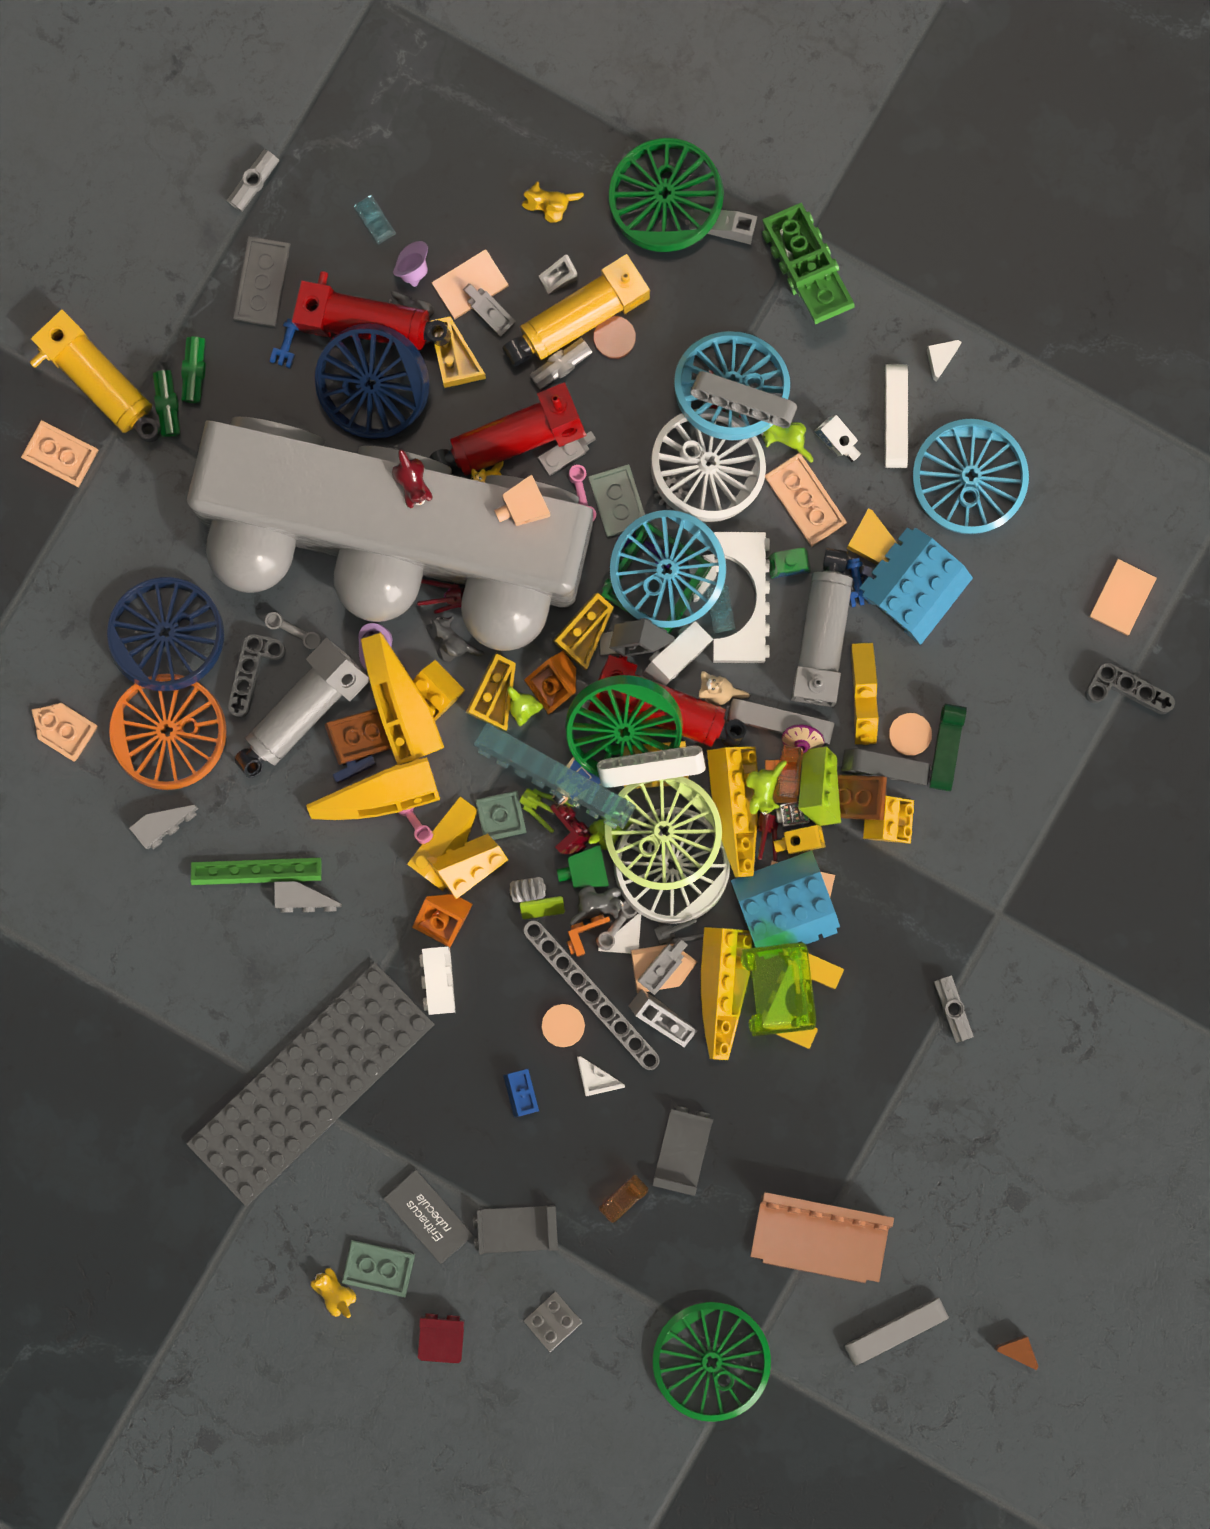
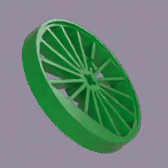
M675 138L654 139L635 147L616 167L609 187L611 213L619 230L627 239L639 247L657 252L681 250L702 239L716 223L724 198L721 176L709 156L696 145ZM665 149V164L657 169L651 152ZM669 149L683 150L675 169L669 165ZM689 152L698 157L699 159L678 178L677 174L687 153ZM646 154L649 155L660 185L636 160ZM703 162L711 171V173L681 184ZM633 164L655 187L624 174ZM665 172H672L669 179H662V175ZM621 179L649 190L648 192H617ZM709 179H715V191H682ZM666 193H669L670 195H667V198L664 199L663 197ZM715 196L713 208L709 209L681 197ZM649 197L620 210L617 209V198ZM677 202L708 213L709 216L702 225H699ZM650 204L628 226H625L620 219L621 215ZM674 205L697 229L682 231L672 206ZM663 207L662 232L651 231ZM656 208L646 231L632 230ZM667 208L671 211L678 231H666Z
M618 675L603 678L583 689L569 707L565 728L568 746L576 761L588 772L599 777L598 762L591 759L599 751L605 748L607 753L603 758L604 760L609 759L611 755L620 754L619 757H622L625 741L631 755H635L631 742L642 753H648L649 750L640 741L660 750L679 748L682 738L683 720L677 702L663 687L642 677ZM612 689L626 694L624 714L620 713ZM605 690L608 691L617 717L595 696L596 694ZM630 696L640 699L631 715H628ZM590 699L609 719L581 706ZM644 702L653 705L636 717ZM659 709L668 713V715L645 720ZM579 713L601 724L575 723L573 721L576 714ZM673 720L676 723V730L647 728ZM573 730L597 731L600 733L575 739ZM645 735L674 738L668 746ZM604 739V741L587 753H584L579 747L583 744ZM616 741L617 745H610L612 742Z
M699 1303L683 1309L663 1327L654 1347L653 1371L662 1395L676 1410L700 1421H724L742 1414L759 1399L770 1375L771 1355L763 1331L748 1314L724 1303ZM719 1309L720 1313L711 1350L705 1315ZM723 1311L739 1316L716 1350ZM700 1318H702L708 1351L690 1326ZM741 1319L753 1328L751 1333L720 1353ZM688 1327L704 1353L676 1334ZM755 1334L761 1342V1350L722 1357ZM674 1337L702 1357L661 1349V1347ZM660 1353L699 1360V1362L660 1369L659 1366ZM763 1353L764 1356L763 1369L723 1362ZM709 1356H711V1358H717V1360L715 1361L716 1366L713 1367L712 1365H706L708 1363L707 1358ZM702 1365L669 1388L665 1386L661 1373ZM721 1365L762 1373L757 1388H753ZM704 1369L682 1403H679L670 1394V1391ZM708 1371L700 1411L697 1412L685 1407L684 1405ZM711 1372L720 1411L715 1414L703 1413ZM722 1374L730 1377V1382L726 1386H721L718 1383V1377ZM734 1379L753 1391V1394L744 1403L740 1402L732 1390ZM719 1390H729L738 1407L723 1412Z

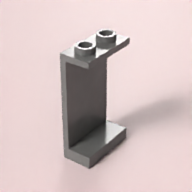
M676 1106V1109L670 1110L652 1185L695 1196L714 1119L709 1118V1113L697 1111V1115L688 1113V1108Z
M556 1205L477 1210V1215H473V1226L478 1228V1237H474L475 1250H479V1255L484 1253L558 1250Z

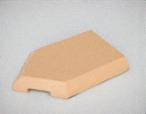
M63 703L32 709L38 739L73 762L78 759L98 727Z
M667 945L631 950L637 993L641 989L646 992L649 991L637 980ZM682 951L681 954L684 956L681 960L682 963L660 989L679 987L694 968L697 961Z

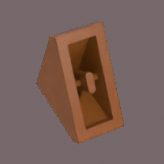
M1026 1335L996 1345V1351L1035 1370L1038 1369L1034 1352Z

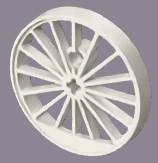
M707 409L699 416L703 419L712 420L716 410ZM721 411L716 421L728 425L729 413ZM682 413L671 419L658 434L651 455L652 479L663 500L675 511L690 514L705 522L725 520L742 512L757 497L765 479V456L758 438L754 436L743 439L718 456L717 453L725 442L724 439L721 440L713 453L714 437L709 436L708 450L706 452L701 431L695 428L698 442L691 440L680 425L688 421ZM732 415L731 427H745L740 419ZM673 428H676L685 440L683 446L666 436ZM662 442L679 451L680 457L659 453ZM745 443L749 444L754 454L721 460ZM685 449H691L695 456H689ZM659 459L690 466L661 471ZM751 460L756 461L751 471L724 466ZM695 471L671 488H668L663 479L664 476ZM726 473L746 476L748 478L743 485ZM700 474L684 501H681L672 493ZM704 476L700 507L697 509L686 504V502ZM722 479L740 490L736 498ZM708 480L717 511L703 510ZM715 482L731 502L726 510L721 508Z
M670 807L664 808V815H668ZM674 807L672 820L683 808ZM660 809L655 810L657 815L660 816ZM688 809L682 814V816L689 818L699 815V813ZM652 812L646 813L650 818H652L655 821ZM643 816L636 819L641 822L647 821ZM704 816L696 819L707 829H714ZM693 821L689 822L686 830H690ZM632 823L626 829V831H643L635 823ZM660 829V832L658 833L660 836L663 835L661 829ZM703 833V834L695 841V843H698V842H699L701 839H703L708 833ZM630 835L621 836L616 850L630 845V843H627ZM721 840L720 849L723 864H712L710 868H723V872L715 881L704 876L699 878L711 884L703 893L693 883H690L689 885L699 895L691 904L684 887H680L687 907L676 916L673 915L674 889H670V916L655 913L654 910L663 890H659L652 909L648 910L640 905L637 900L650 888H645L636 898H633L626 887V884L633 881L630 879L624 881L622 872L615 864L614 874L618 888L622 891V896L635 911L657 922L676 924L696 919L715 906L726 889L730 875V863ZM649 842L650 844L648 845L647 851H645L646 853L652 852L651 847L653 846V844L651 842ZM665 843L666 883L669 876H671L670 883L674 882V875L676 880L680 881L678 870L674 868L669 870L667 868L669 865L667 861L673 862V859ZM671 843V847L675 854V846ZM690 845L685 851L688 853L694 846ZM634 846L631 848L639 852L638 847ZM677 849L675 856L682 871L693 875L695 872L684 867L696 866L693 863H683L689 860L687 858L682 859L684 855L681 854L679 856L680 851ZM702 851L700 853L692 855L691 857L694 859L709 852ZM622 852L617 854L620 860L622 857ZM662 854L656 855L654 860L658 862H653L652 866H662ZM622 861V863H623L624 865H630V864H631V862H624V861ZM636 862L633 866H648L649 862ZM662 867L650 871L648 876L662 871ZM662 873L653 882H657L659 879H661Z

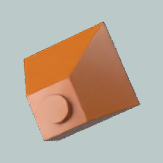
M564 650L546 660L524 679L539 702L543 704L548 714H551L576 693V667Z
M452 894L427 896L412 928L451 947L473 904L460 897L456 899Z

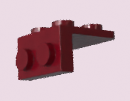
M552 804L550 806L551 810L570 831L555 848L562 854L574 855L582 852L586 848L585 844L591 837L588 833L590 829L585 823L579 822L576 819V813L570 806Z
M425 1313V1316H421L418 1359L421 1361L460 1363L462 1360L465 1319H460L459 1315H447V1318H440L435 1313Z

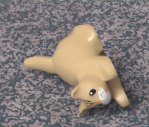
M705 671L701 672L702 685L699 697L706 698L705 701L714 705H724L733 697L741 699L750 697L749 693L733 688L732 684L725 677H716Z

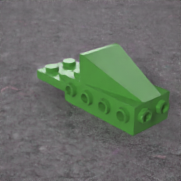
M802 202L762 219L764 225L762 235L765 242H770L772 245L770 247L772 255L775 259L778 258L780 260V270L783 275L787 274V281L792 294H798L801 297L815 324L855 307L837 272L839 271L835 258H831V252L827 243H823L819 228H815L813 225L812 215L809 211L806 212Z

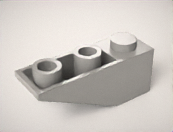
M694 208L692 218L699 225H702L709 214ZM721 210L716 223L707 234L751 245L757 216L738 211ZM690 223L689 229H697L692 223Z
M190 805L146 814L129 829L146 849H155L163 842L161 839L165 835L169 834L171 836L179 830L180 827L178 825L184 820L188 822L197 815L195 811L198 810V807Z
M296 881L274 882L275 908L280 909V913H292L293 908H302V912H315V908H324V912L337 911V907H342L341 903Z

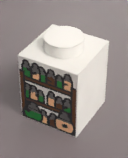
M799 802L782 804L779 810H776L777 821L782 823V827L809 823V818L798 809Z

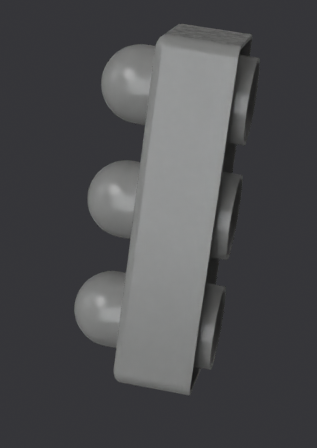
M233 417L230 425L215 421L205 422L187 496V503L199 520L207 527H210L206 543V554L212 572L223 584L234 590L254 593L267 590L276 585L288 572L293 560L295 547L337 556L334 569V586L337 596L349 612L367 621H388L407 611L418 595L423 576L465 585L461 612L469 633L482 645L500 651L519 649L532 642L540 634L546 623L550 605L569 607L576 600L593 527V509L578 504L579 497L571 492L535 481L550 512V517L515 526L512 517L499 522L494 510L505 505L502 495L523 481V478L488 475L484 483L451 475L452 469L447 465L427 457L405 452L409 460L416 458L424 465L423 480L433 496L431 501L425 500L422 505L414 504L413 508H408L405 503L403 487L393 479L392 475L393 467L400 463L398 457L399 450L377 446H361L358 449V453L343 451L324 446L325 440L313 433L289 425L257 418Z

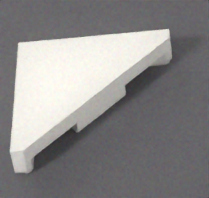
M637 914L615 934V944L611 949L605 951L598 948V951L631 954V950L639 949L641 914Z
M581 1056L577 1057L586 1096L625 1088L624 1084Z

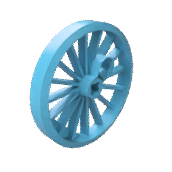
M727 331L703 337L685 351L679 360L675 372V395L682 414L695 428L715 438L743 440L757 436L773 425L764 421L750 425L746 415L740 414L745 427H731L732 410H729L728 427L716 425L714 423L723 407H718L711 422L699 415L713 404L707 402L694 411L691 408V402L698 399L692 396L690 392L695 381L691 380L692 372L698 374L700 371L707 372L693 365L694 357L697 355L717 376L746 386L756 383L759 387L755 389L768 393H781L782 398L788 399L790 393L789 372L784 360L771 345L747 333ZM732 343L730 372L727 369L718 344ZM736 344L750 346L739 370L735 372ZM710 346L714 347L724 374L702 350ZM754 349L766 356L741 375ZM768 361H772L777 368L775 371L761 375L754 373ZM780 376L783 387L764 385V380Z
M979 419L953 421L934 431L919 449L913 469L915 494L924 512L941 527L961 534L984 533L1007 522L1023 503L1029 483L1028 464L1018 442L998 425ZM939 437H955L964 466ZM959 437L971 438L969 465ZM975 438L986 439L987 442L973 466ZM991 440L1007 443L1006 446L978 468ZM934 441H937L960 469L927 453L926 450ZM1008 447L1012 449L1017 458V461L981 472L983 468ZM925 456L958 474L920 471L922 459ZM1015 465H1019L1021 480L983 476ZM969 472H972V476H976L972 481H969V477H965ZM920 475L959 478L922 490ZM983 481L1020 484L1018 497L1014 498ZM960 483L933 507L929 505L924 496L925 493ZM963 486L947 519L938 515L934 509ZM981 486L1014 502V505L1004 514ZM979 492L1001 518L987 524L979 499ZM964 493H972L975 498L974 502H966L963 498ZM959 502L966 508L964 526L949 522ZM977 504L983 525L970 527L968 526L969 508Z
M656 511L632 522L618 538L610 561L611 583L622 606L638 620L641 618L649 619L657 627H679L699 619L716 603L725 584L726 558L717 536L701 520L680 511ZM667 517L680 525L671 556L669 553ZM657 518H662L665 556L647 524L649 521ZM644 525L661 559L632 536V533L637 528ZM684 528L693 537L675 558ZM696 538L706 546L677 562ZM627 539H631L659 564L622 553ZM707 550H710L718 558L717 563L679 566ZM620 556L657 567L656 569L618 571ZM671 564L672 566L670 569L672 570V573L665 574L664 572L666 569L664 565ZM719 566L717 582L680 571V569ZM657 572L646 580L623 591L619 579L620 575ZM679 574L716 585L710 599H707ZM653 579L657 580L660 584L659 590L656 592L649 588V583ZM677 579L706 602L696 613L691 608ZM672 580L690 613L689 617L676 620ZM667 581L671 621L657 619ZM643 585L646 595L634 607L626 597V594ZM650 595H659L652 618L639 611V608Z

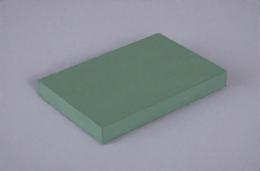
M629 464L588 477L607 538L622 534L632 522L645 515Z
M351 1240L342 1283L406 1297L415 1254Z

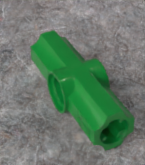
M191 336L186 339L185 360L182 362L181 370L183 379L182 402L196 404L201 401L202 380L205 378V338Z
M157 371L153 373L156 392L154 400L157 415L159 414L162 437H174L180 435V424L177 413L179 412L177 394L174 391L172 371Z

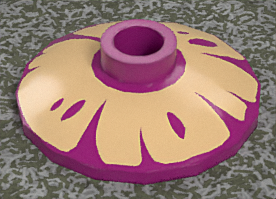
M792 725L782 735L783 745L797 755H802V752L805 753L808 749L824 747L825 740L823 735L817 729L808 725Z

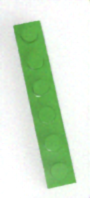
M321 858L191 862V885L321 881L322 877Z

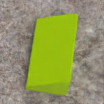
M562 896L520 903L523 919L565 913Z

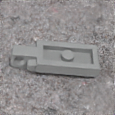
M468 284L463 289L471 297L467 301L470 306L500 337L516 322L487 291H484L482 288L477 291L471 284Z
M592 431L588 432L587 436L561 447L557 445L538 457L549 476L586 454L589 450L587 445L596 440Z
M680 938L673 946L668 944L637 981L655 995L682 963L681 960L684 956L681 953L688 944Z

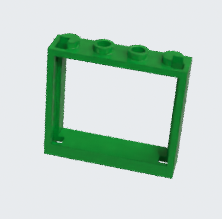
M648 522L647 524L652 533L664 540L663 530ZM644 525L640 526L635 533L637 535L636 539L644 545L649 537ZM668 534V542L673 546L675 538ZM679 541L677 549L682 550L685 544ZM630 542L624 553L636 557L641 548L637 544ZM690 547L685 552L688 556L696 553ZM701 554L693 558L701 564L713 563ZM626 557L622 561L619 560L618 571H628L634 560ZM713 566L698 568L694 575L706 578ZM624 575L619 576L620 582L623 579ZM608 578L602 588L604 591L601 596L628 612L622 606L616 594H614L611 580ZM694 578L689 582L697 590L703 583V581ZM686 587L684 594L690 604L695 593ZM681 597L675 605L676 620H680L687 609ZM671 613L669 614V616H668V618L666 619V621H671V620H672V619H671ZM675 627L660 628L667 630V633L671 634Z

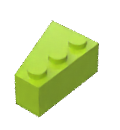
M827 746L808 749L807 752L803 753L798 809L819 826L841 823L837 757Z

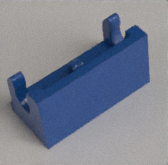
M525 1069L503 1075L514 1117L538 1112L539 1109L529 1070Z

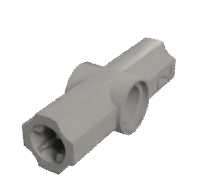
M264 149L251 168L244 172L242 180L229 196L227 202L243 212L254 195L262 189L265 180L276 167L279 159ZM249 178H259L256 184H248Z
M581 337L565 350H559L547 360V363L532 372L530 377L541 391L557 378H562L575 368V365L590 356L592 351Z
M952 975L934 981L943 1007V1013L948 1020L955 1043L974 1037ZM951 1003L958 1005V1014L951 1015L949 1013L948 1007Z

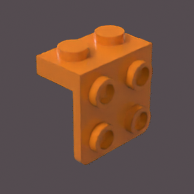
M602 914L591 918L592 923L584 925L583 922L572 925L570 927L571 931H568L570 941H567L570 953H575L576 957L584 955L585 951L578 934L610 922L609 917L604 918Z

